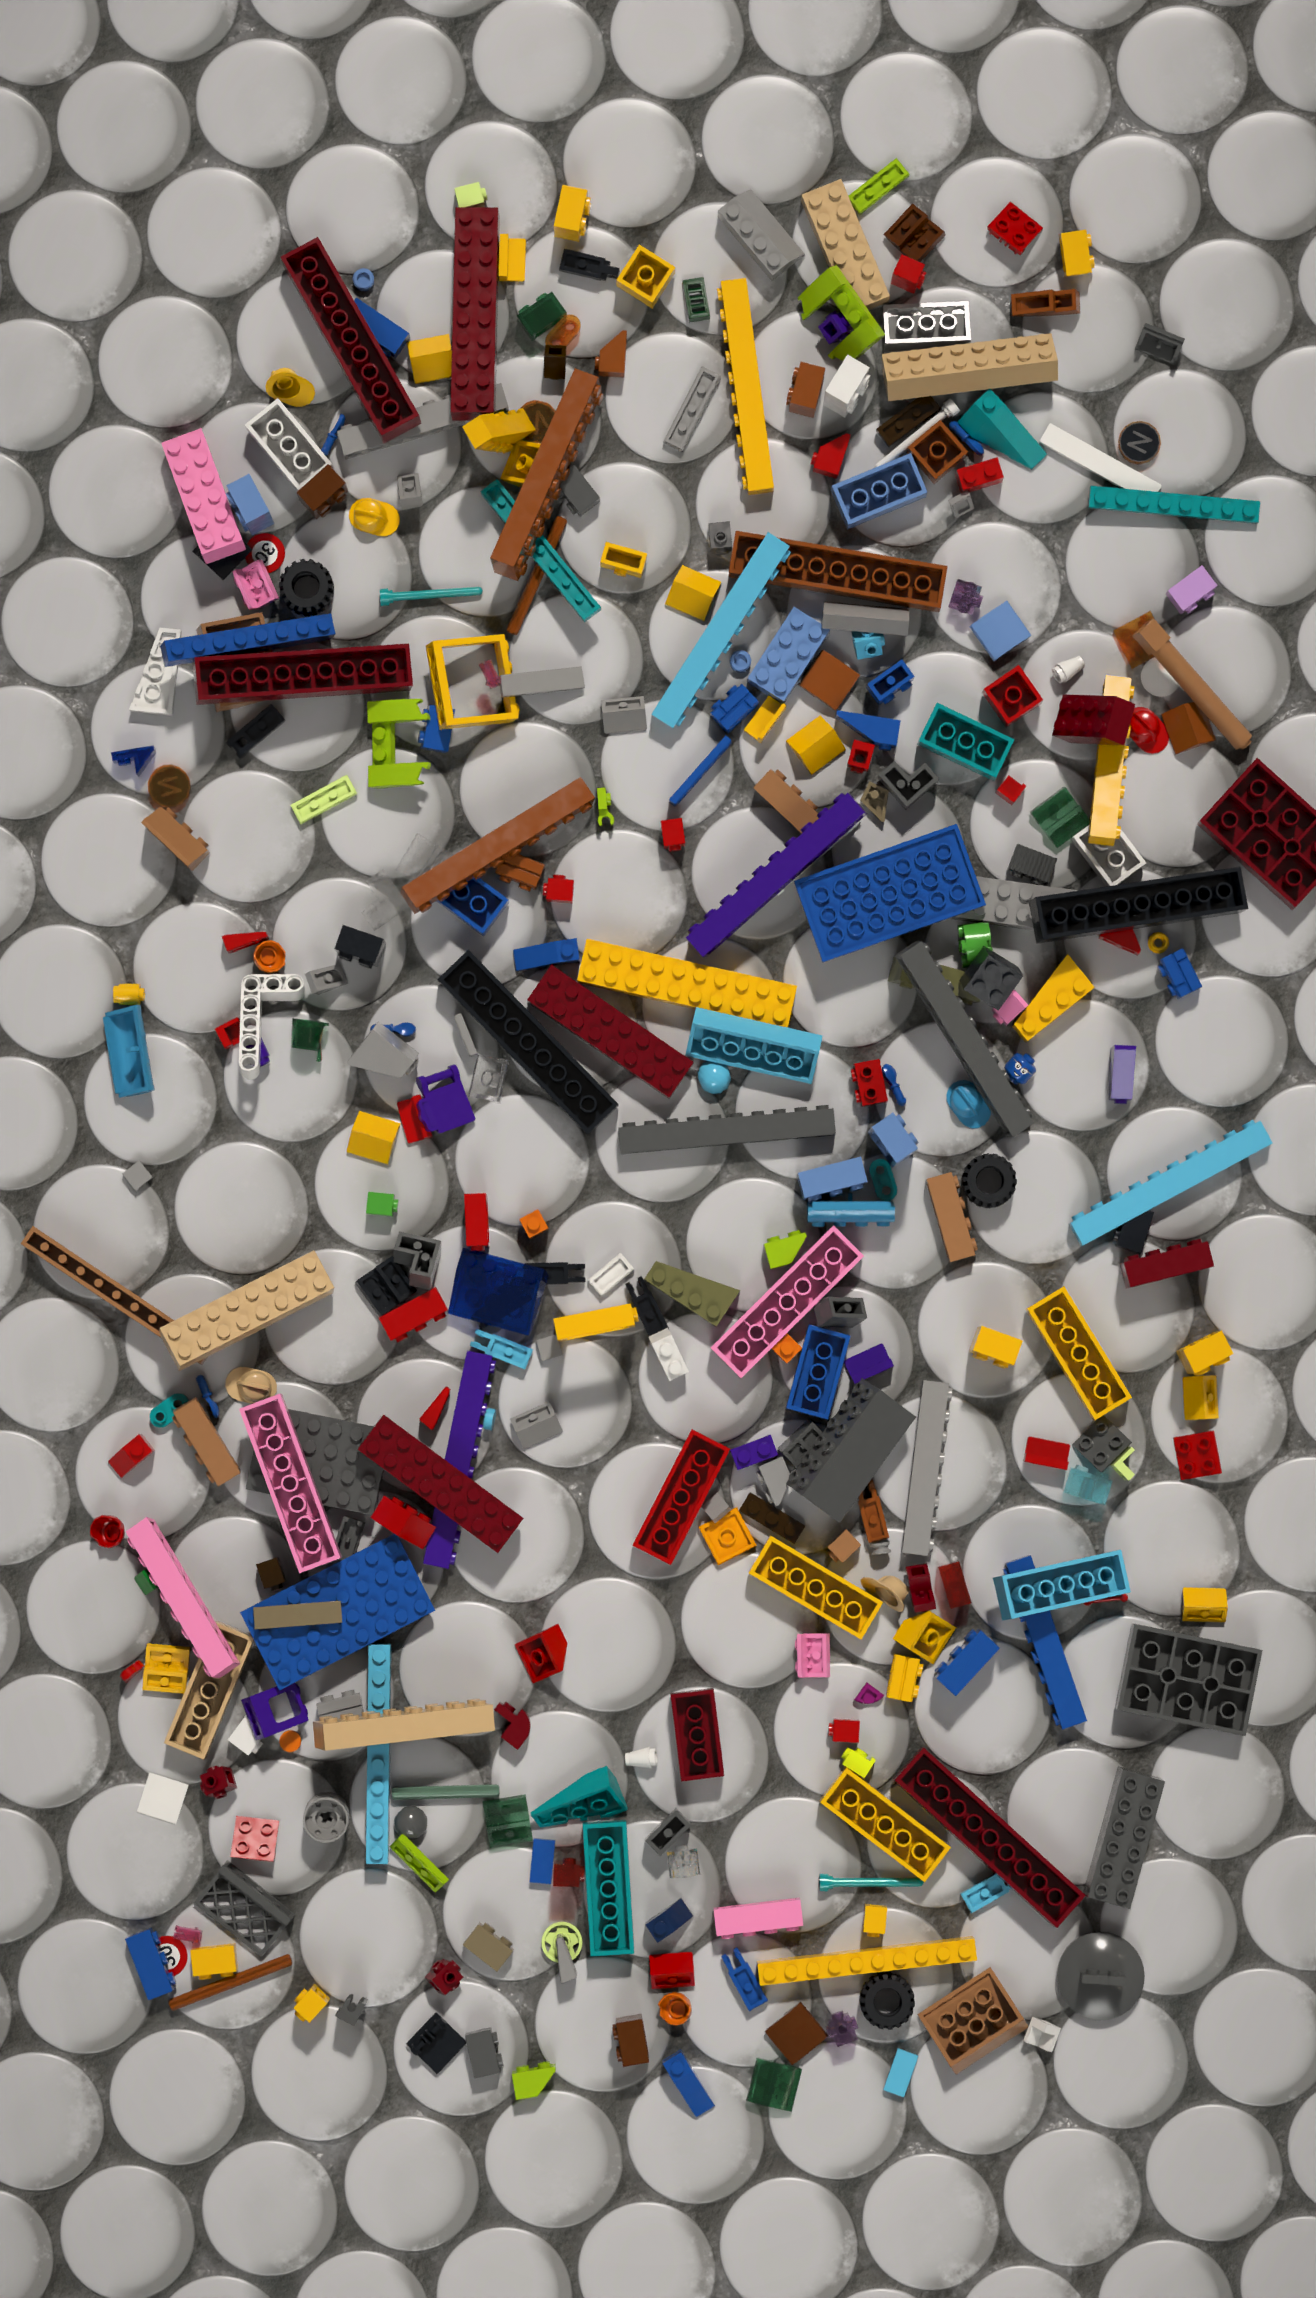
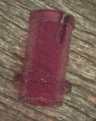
M492 660L484 661L485 664H479L487 681L485 683L486 686L492 689L501 685L500 680L502 678L497 675Z
M179 1925L175 1927L176 1932L183 1934L174 1933V1939L190 1941L194 1945L200 1943L202 1930H199L198 1927H195V1929Z

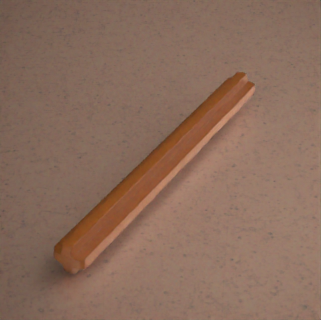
M560 516L556 517L546 539L554 550L567 524V520ZM537 563L507 627V632L512 635L518 634L543 578L544 572Z
M289 1954L278 1957L233 1976L171 1998L168 2001L172 2011L289 1967L292 1965V1959Z

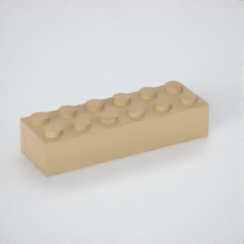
M839 179L802 194L801 203L828 268L835 265L839 267L868 310L888 303L890 295L842 180Z
M217 1620L215 1621L239 1660L240 1665L221 1678H213L207 1675L203 1668L205 1664L201 1658H198L164 1741L169 1746L203 1760L207 1758L254 1644L251 1634Z

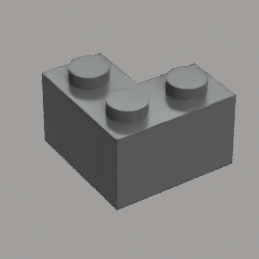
M895 761L883 770L877 778L905 810L939 781L938 776L926 763L919 767L912 775L908 776Z
M399 1231L394 1247V1262L411 1266L409 1273L410 1286L431 1290L441 1255V1241Z

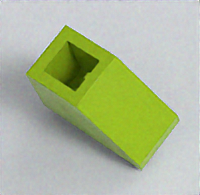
M800 1230L787 1233V1238L780 1239L779 1236L767 1239L768 1243L764 1244V1249L770 1270L789 1265L793 1262L807 1237L806 1232L801 1233Z
M550 2061L537 2063L538 2067L529 2068V2065L517 2066L516 2070L512 2071L516 2100L537 2097L555 2073L556 2064H550Z

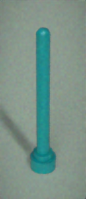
M481 587L393 592V590L388 591L387 588L380 589L381 606H389V603L401 600L481 595L483 590Z
M819 1874V1891H829L833 1887H921L924 1884V1881L920 1878H833L829 1874Z

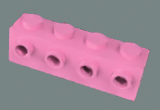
M800 1897L713 1908L716 1935L721 1936V1939L734 1938V1934L743 1933L744 1937L754 1936L756 1931L772 1934L777 1933V1929L786 1928V1931L799 1930V1926H803Z

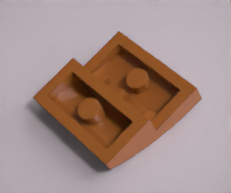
M821 650L798 685L813 697L820 699L831 709L837 710L860 675L825 650Z

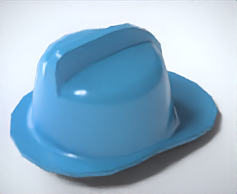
M959 1080L949 1087L946 1094L947 1103L960 1122L970 1128H979L989 1121L991 1111L973 1082Z

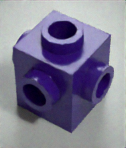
M837 311L827 315L826 320L818 326L828 344L838 341L842 342L854 331L842 312L837 313Z

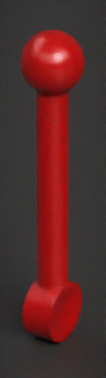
M1121 1594L1120 1596L1103 1598L1083 1604L1089 1606L1091 1603L1118 1600L1126 1602L1128 1595Z

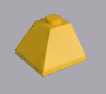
M927 1611L904 1620L893 1639L934 1664L956 1627L931 1611Z

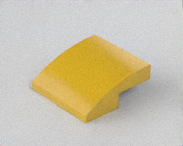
M147 1643L142 1690L184 1694L188 1681L190 1647Z

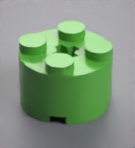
M988 922L957 925L959 938L962 937V939L958 940L959 953L962 952L964 954L961 955L962 968L970 966L983 946L993 951Z

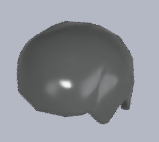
M416 1806L404 1807L394 1818V1830L397 1835L403 1834L409 1840L419 1838L427 1828V1816L423 1810Z

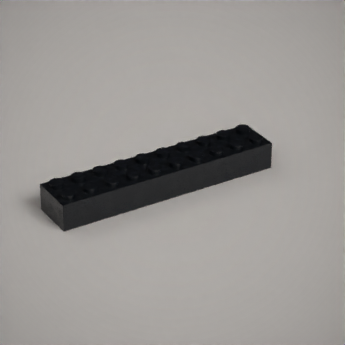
M1241 867L1039 896L1029 901L1036 944L1238 914L1249 909Z
M469 949L437 979L587 1135H590L619 1107V1104Z

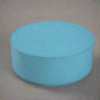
M488 1408L486 1410L483 1422L484 1429L493 1430L496 1409Z

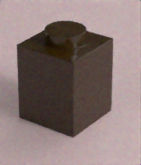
M545 345L544 378L551 380L565 379L567 346Z
M278 1557L256 1564L264 1589L270 1588V1591H274L283 1587L282 1583L286 1582V1578Z

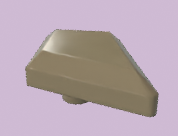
M869 781L860 802L884 823L889 790Z

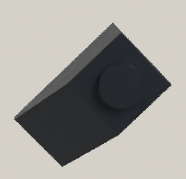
M1149 1211L1121 1225L1120 1229L1116 1228L1113 1236V1241H1116L1115 1247L1141 1254L1154 1212Z

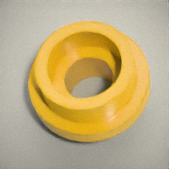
M1155 932L1148 938L1147 944L1153 953L1160 954L1168 949L1169 939L1164 933ZM1156 939L1161 940L1162 946H1155L1154 941Z

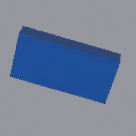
M533 1839L531 1883L551 1884L555 1840Z

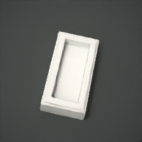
M620 1252L588 1279V1282L602 1297L632 1272L634 1268Z

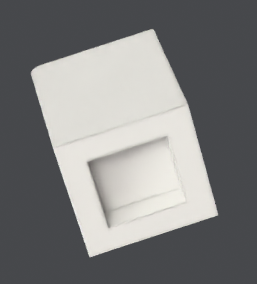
M1032 2017L1023 2041L1052 2052L1061 2028L1048 2021Z

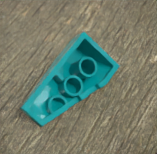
M988 389L957 422L967 434H970L972 439L980 441L991 449L1009 456L1010 459L1031 470L1047 455L1032 435L991 389Z
M605 1766L582 1776L533 1810L531 1817L541 1828L566 1824L568 1820L580 1818V1821H587V1817L600 1815L601 1818H606L626 1811L628 1808L616 1777L608 1766Z

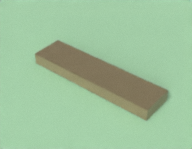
M341 1600L253 1607L255 1629L342 1623Z

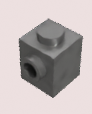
M730 521L708 523L711 553L715 552L716 555L728 554V551H732Z

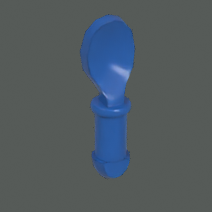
M340 414L335 427L327 434L328 437L321 449L325 456L329 455L337 439V436H335L337 431L341 430V427L345 424L344 414Z
M956 421L950 422V430L961 439V442L968 444L977 455L981 456L984 454L982 445L978 441L970 439V434H967L959 426V423Z
M408 1022L393 1026V1024L384 1025L391 1032H396L405 1037L411 1036L416 1032L415 1025ZM376 1024L370 1027V1031L374 1028Z
M889 1064L883 1065V1076L890 1085V1090L894 1094L896 1103L901 1107L905 1106L906 1098L903 1096L899 1083H896L897 1074L895 1069Z
M198 1375L196 1381L202 1393V1398H205L209 1403L214 1418H217L219 1416V1408L216 1402L210 1398L212 1392H210L204 1376Z

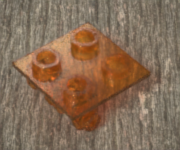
M1151 611L1113 630L1132 669L1154 658L1152 654L1148 655L1132 637L1147 621L1155 619Z

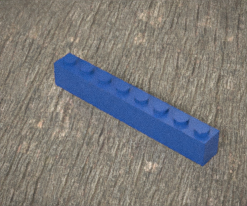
M330 613L164 640L160 648L164 667L192 663L194 657L248 654L331 640L336 633Z
M1031 1555L1005 1563L1006 1568L1003 1569L1004 1575L1034 1569L1035 1566ZM1050 1610L1019 1617L1020 1622L1025 1621L1027 1630L1024 1631L1028 1643L1032 1642L1034 1651H1031L1034 1663H1039L1041 1669L1038 1672L1041 1684L1046 1683L1048 1692L1045 1693L1048 1704H1053L1055 1713H1052L1055 1725H1060L1061 1729H1065L1086 1722L1087 1719Z

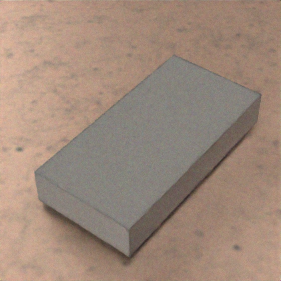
M462 1014L455 1015L454 1020L469 1056L478 1055Z

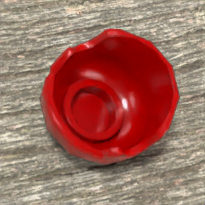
M101 1515L95 1518L90 1525V1536L97 1541L99 1546L113 1548L119 1545L125 1536L124 1524L116 1516Z

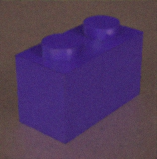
M771 1435L730 1449L737 1470L778 1455Z

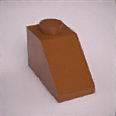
M622 330L600 350V357L595 356V369L599 370V376L624 378L627 331Z

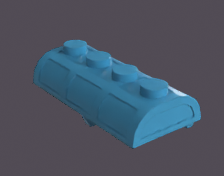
M133 1005L107 1012L103 1017L115 1094H118L119 1098L155 1091L141 1005Z
M848 1193V1201L807 1202V1222L812 1223L813 1227H823L825 1222H833V1225L836 1227H844L846 1222H855V1226L858 1227L868 1226V1222H877V1226L886 1227L890 1226V1222H895V1205L893 1201H853V1193Z

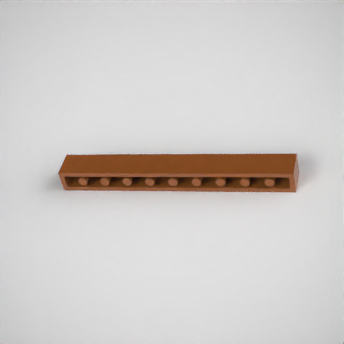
M580 777L404 885L400 893L414 914L419 911L424 913L432 907V903L439 900L441 902L450 896V892L455 889L457 891L463 889L468 885L469 880L481 878L490 867H493V869L497 868L504 862L503 859L508 856L512 858L522 851L521 848L526 845L529 847L540 840V836L552 834L557 830L558 825L562 823L566 825L574 820V815L579 812L583 814L593 807L592 804L595 797Z

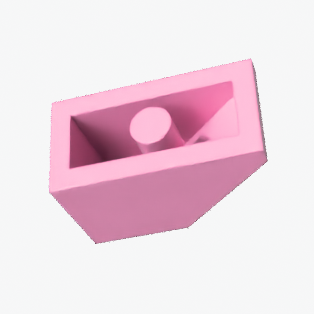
M1013 990L999 1011L995 1008L992 1009L994 1012L992 1016L1000 1025L1004 1023L1007 1026L1028 1004Z

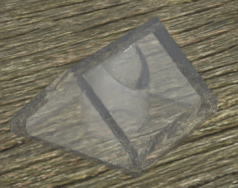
M477 1055L468 1097L501 1104L510 1060Z

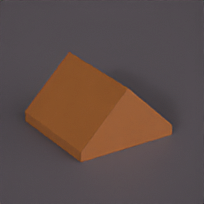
M1194 702L1182 704L1161 714L1175 755L1216 741L1208 717Z

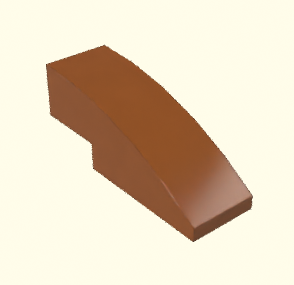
M1051 289L1011 294L1012 316L1080 314V293L1076 289L1061 291Z

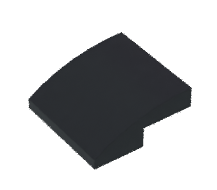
M393 1256L383 1261L355 1282L379 1317L389 1312L417 1291L414 1286L409 1285V1278L399 1264L394 1262Z

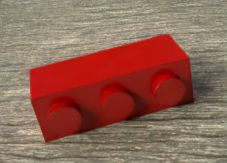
M435 1287L379 1317V1320L391 1341L396 1340L398 1343L409 1337L407 1335L408 1332L414 1329L416 1332H419L428 1327L426 1323L434 1319L437 1322L445 1318V1312L449 1310L438 1289Z

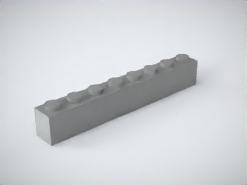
M496 383L495 414L502 411L507 413L509 407L502 384ZM450 394L444 396L441 401L429 400L424 402L423 406L415 408L420 416L421 424L385 444L382 442L369 418L361 421V424L353 426V424L344 425L337 433L345 460L456 428L470 421H452Z
M922 1380L902 1553L928 1556L929 1552H933L934 1539H930L931 1530L936 1529L937 1517H933L934 1508L938 1509L939 1496H936V1488L941 1487L942 1474H938L939 1465L943 1466L945 1456V1453L941 1452L942 1444H946L947 1431H944V1423L949 1422L950 1410L946 1409L947 1401L952 1399L953 1388H949V1383Z

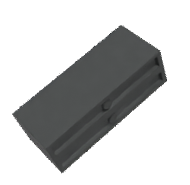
M862 1378L860 1382L855 1384L847 1400L842 1402L837 1414L828 1421L823 1433L815 1439L810 1451L802 1457L797 1469L789 1475V1480L786 1484L840 1523L916 1416Z
M1117 1767L1083 1891L1087 1897L1124 1908H1131L1165 1781L1161 1778L1124 1767Z

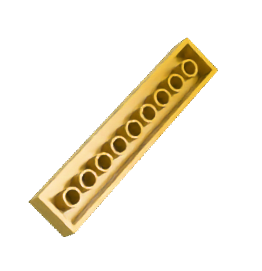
M586 939L577 982L580 984L691 1009L698 1007L787 1028L797 986L591 939Z

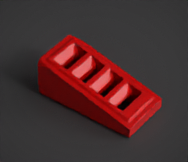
M263 931L222 936L226 950L230 954L266 941L269 938L268 934Z
M448 1386L442 1390L419 1418L431 1430L436 1427L450 1395L451 1389Z

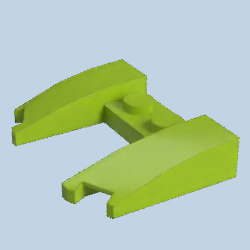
M835 265L824 271L798 297V300L802 302L804 312L801 314V318L806 320L832 298L854 331L828 354V357L832 360L838 358L844 361L848 354L857 360L886 334L839 267Z
M422 699L367 702L368 723L372 724L373 765L368 766V787L382 789L424 784L418 778L422 768L430 769V762L395 764V723L430 720L429 713L422 714L417 705L423 702Z

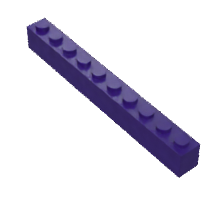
M467 1351L445 1460L472 1479L474 1467H471L472 1458L476 1459L479 1446L475 1445L476 1437H481L483 1425L479 1423L481 1415L485 1416L488 1403H484L485 1394H490L492 1382H488L490 1373L494 1374L496 1361L493 1360L492 1355ZM435 1507L431 1524L436 1529L427 1542L423 1564L449 1569L450 1564H455L457 1552H453L455 1543L459 1544L461 1531L457 1530L459 1524Z

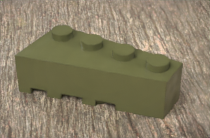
M894 956L888 982L900 984V987L908 989L914 988ZM940 965L943 969L942 975L945 980L948 979L954 987L953 993L957 998L959 997L965 1005L972 1006V1003L980 1002V999L965 991L959 981L965 971Z
M657 1261L644 1278L646 1282L715 1327H717L740 1292L738 1289Z

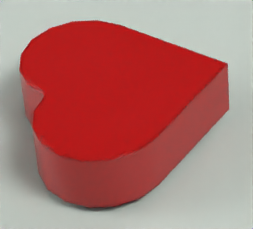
M138 1660L120 1674V1677L124 1682H128L145 1665Z

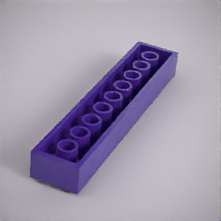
M841 793L833 800L834 805L830 809L825 807L817 814L819 818L813 824L812 822L807 823L800 830L802 834L798 838L794 836L784 844L786 848L781 853L776 851L768 858L770 863L765 867L759 866L752 873L754 877L751 880L742 881L736 887L737 892L733 896L728 894L719 902L721 906L717 910L711 909L704 915V922L694 924L687 931L689 933L686 937L687 940L702 957H708L868 814L851 794L847 793L845 795Z

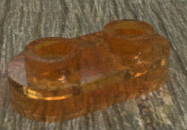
M565 315L548 333L545 344L553 345L552 342L554 340H559L560 345L568 346L580 332V320L574 315ZM568 324L574 325V328L572 330L566 329V326Z

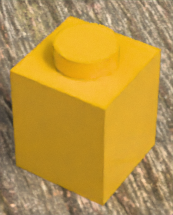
M865 1904L862 1930L867 1932V1936L880 1937V1934H885L887 1906Z

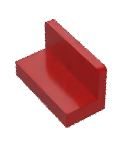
M421 1094L397 1102L404 1132L409 1144L433 1137L432 1132L426 1131L424 1124L418 1118L419 1111L416 1104L422 1099Z
M1028 1437L1023 1462L1067 1470L1070 1445Z
M692 1952L654 1954L649 1956L652 1989L695 1986Z

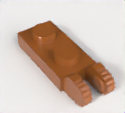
M873 1479L868 1483L872 1498L864 1499L863 1491L858 1497V1505L868 1543L889 1538L880 1498L877 1496Z

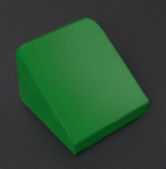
M148 1569L141 1571L134 1577V1580L145 1595L158 1588V1585H154L150 1580Z

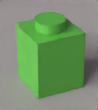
M368 1192L366 1214L393 1217V1212L398 1211L399 1200L395 1199L394 1194Z

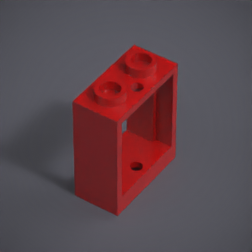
M464 1194L466 1246L471 1248L472 1252L485 1251V1247H490L487 1194Z

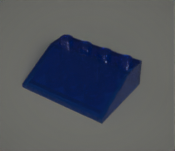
M463 1248L456 1268L448 1314L530 1336L549 1274L542 1268Z

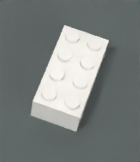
M278 398L245 424L250 435L296 491L300 490L327 464L333 468L329 459Z

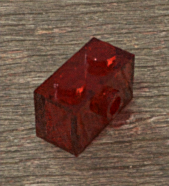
M576 1858L555 1860L553 1886L580 1887V1882H584L585 1866H581V1861H576Z

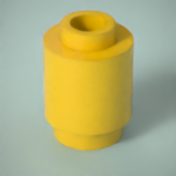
M119 984V986H114L113 1001L114 1003H119V1005H140L141 1001H145V988H141V984Z

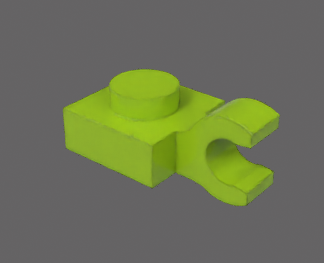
M606 787L597 788L598 824L602 826V819L608 817L610 824L614 825V817L607 810V806H611L610 793H606Z

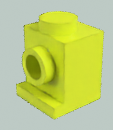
M848 1746L841 1755V1758L844 1759L842 1764L863 1778L866 1777L876 1759L872 1756L870 1759H867L868 1754L859 1748L853 1750Z

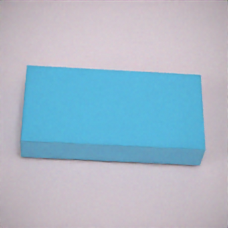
M897 2048L883 2090L901 2097L905 2096L918 2059L917 2054Z

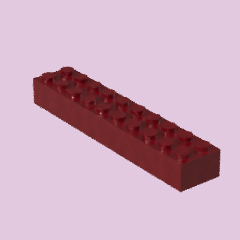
M455 207L451 372L452 421H471L479 415L495 414L500 231L498 207Z
M316 237L281 256L283 267L382 442L385 444L420 425L421 420L417 410L320 239Z
M409 643L194 657L192 662L196 705L410 691L413 687Z
M921 1747L892 1779L1053 1927L1058 1928L1086 1896L924 1747Z

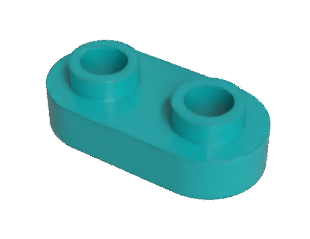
M877 1159L869 1167L871 1180L877 1197L882 1201H891L897 1195V1186L892 1169L886 1160ZM878 1166L884 1168V1172L882 1174H878L876 1172V1168ZM883 1187H889L890 1194H883Z
M176 1393L157 1405L150 1412L151 1423L160 1428L172 1423V1417L175 1416L173 1410L176 1409L174 1402L180 1400L183 1405L189 1401L187 1396ZM160 1412L164 1414L162 1421L157 1420L156 1417Z

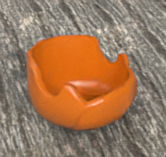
M263 941L255 948L253 960L259 970L266 973H274L285 965L286 952L275 941Z
M668 1993L658 2003L660 2017L670 2025L678 2026L684 2024L691 2016V2002L682 1993Z

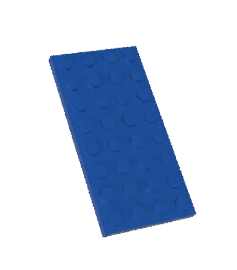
M957 824L794 881L822 963L986 906Z
M392 1534L240 1613L278 1689L281 1690L430 1614L435 1609L399 1537L396 1534ZM341 1600L342 1623L255 1629L253 1607Z

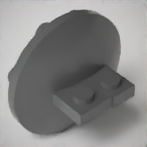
M1091 1932L1082 1935L1069 1944L1059 1960L1057 1982L1060 1993L1075 2012L1086 2018L1109 2020L1123 2015L1138 2001L1144 1986V1967L1138 1952L1128 1941L1113 1933Z

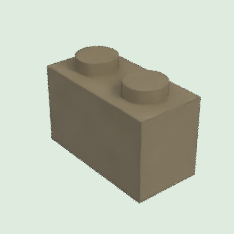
M479 1922L464 1941L463 1946L498 1972L514 1949L511 1947L513 1943L504 1936L499 1938L494 1934L496 1930L485 1922L483 1925Z

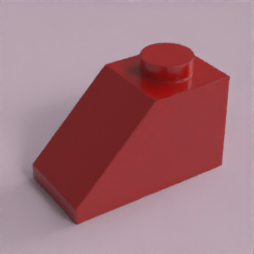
M846 433L821 446L818 453L814 452L811 460V465H814L813 472L837 479L851 434Z
M1133 929L1099 935L1098 939L1138 956L1141 952Z
M138 1434L108 1462L117 1474L123 1478L155 1450L142 1434Z

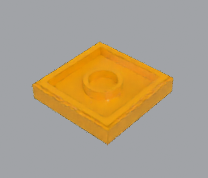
M737 1507L733 1508L718 1522L714 1523L713 1520H710L699 1526L718 1565L757 1546Z

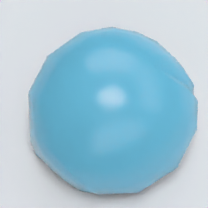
M706 1061L699 1067L698 1080L704 1091L718 1094L728 1088L731 1075L727 1065Z

